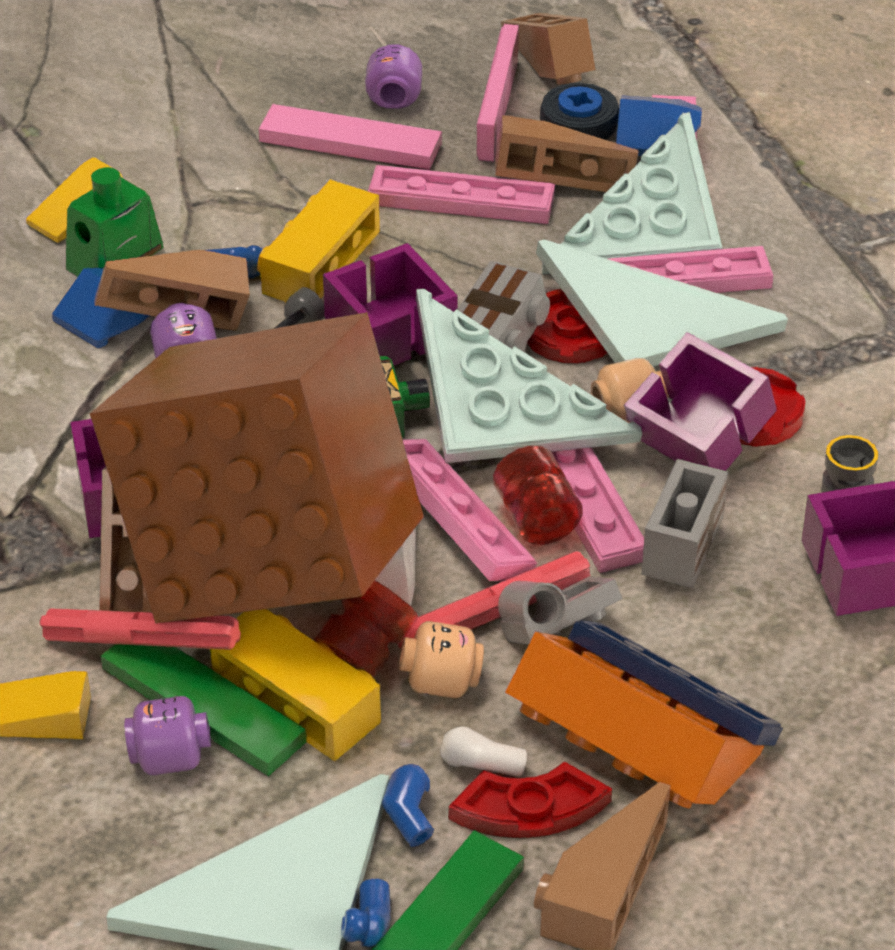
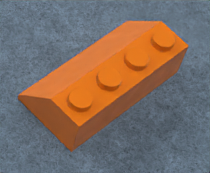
M535 631L505 693L522 702L519 711L527 717L544 725H550L553 720L568 729L565 738L571 743L593 753L599 747L614 756L615 758L611 765L620 772L637 780H643L646 775L656 782L671 785L669 800L688 809L691 808L693 803L715 805L760 756L765 746L752 744L569 640L567 637Z

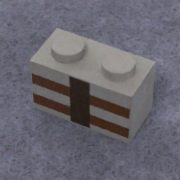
M490 261L457 310L487 328L489 335L509 348L513 349L515 346L524 352L527 341L536 327L545 322L550 309V300L546 295L541 274Z
M680 459L676 460L645 527L641 575L690 588L694 587L724 518L728 480L727 471Z

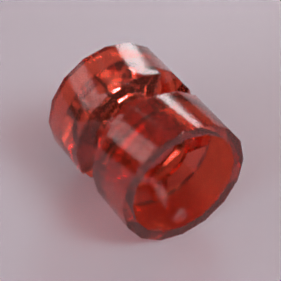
M530 445L522 447L508 454L497 465L493 474V485L525 541L533 545H547L568 536L578 526L583 516V505L566 479L551 450L543 446Z
M376 580L363 596L342 599L345 612L342 615L331 614L314 637L315 642L326 644L337 657L357 670L362 669L368 672L374 679L391 657L387 645L389 643H401L418 619L417 613L408 603Z

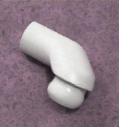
M456 727L448 731L444 735L440 748L442 758L451 766H466L520 777L523 774L527 761L525 749L496 743L468 727Z

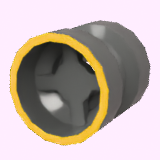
M854 435L839 436L831 440L826 448V470L823 472L821 492L874 484L872 475L876 471L878 451L875 445L865 438Z

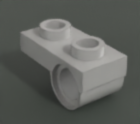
M587 577L563 590L551 583L514 581L504 588L499 597L498 610L502 619L500 624L508 642L529 644L535 631L562 636L560 630L574 624L576 621L595 622L606 615L605 607L621 600L622 596L616 580L613 578ZM535 595L537 611L530 618L528 603L530 598Z

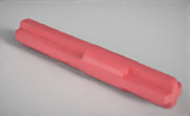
M580 552L569 553L397 625L394 630L396 643L401 648L404 637L414 638L419 626L426 621L464 626L473 630L501 618L498 610L499 597L504 588L510 583L520 580L554 584L563 590L587 577H591L590 564L587 558H584ZM535 595L530 598L528 606L537 602Z
M51 608L40 619L43 637L48 641L231 650L241 638L238 620L233 616L218 615L156 624L153 614L148 612Z

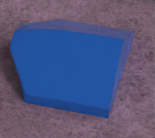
M622 95L620 98L616 143L638 150V156H642L661 135H666L678 123V118L683 113L690 112L694 132H696L701 126L702 108L682 99Z
M84 268L53 311L52 320L98 349L106 346L109 338L139 325L150 315L95 306L94 299L104 268Z

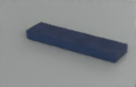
M585 620L575 622L568 637L569 640L752 744L775 746L783 730L781 723L600 622Z

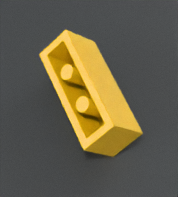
M330 179L316 195L314 194L309 198L302 211L293 220H289L280 235L261 251L257 262V269L261 274L262 294L287 302L289 297L302 287H307L322 299L324 297L323 274L352 264L380 232L379 195Z
M267 609L244 612L236 618L239 623L241 638L239 642L235 643L234 648L231 650L210 649L213 671L305 728L307 743L334 762L381 723L380 685L368 672L362 669L357 670L337 657L326 644L315 642L294 628L292 623L282 615H275Z

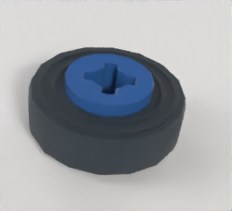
M570 83L553 88L544 96L540 108V121L550 122L607 140L616 132L618 125L619 104L616 97L607 89L594 84Z

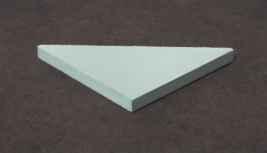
M690 112L683 113L678 118V123L666 135H661L641 156V161L629 174H624L603 195L602 202L590 214L586 213L565 235L561 245L606 259L722 249ZM542 263V274H550Z
M545 239L538 241L537 256L615 363L634 358H643L648 360L653 367L658 366L686 332L720 349L785 331L788 318L783 313Z
M417 289L416 302L445 463L640 442L642 436L641 426L633 421L630 424L607 410V405L575 384L569 386L547 372V367L515 346L513 349L509 348L489 335L487 328L457 309L453 312L432 299V294L427 290Z
M380 774L110 909L106 916L108 930L219 950H343L346 940L341 935L342 917L345 916L347 909L355 908L360 884L364 879L384 810L382 799L389 782V775Z

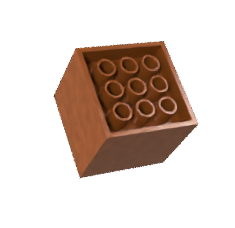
M367 312L169 347L90 413L156 624L361 597L424 517Z

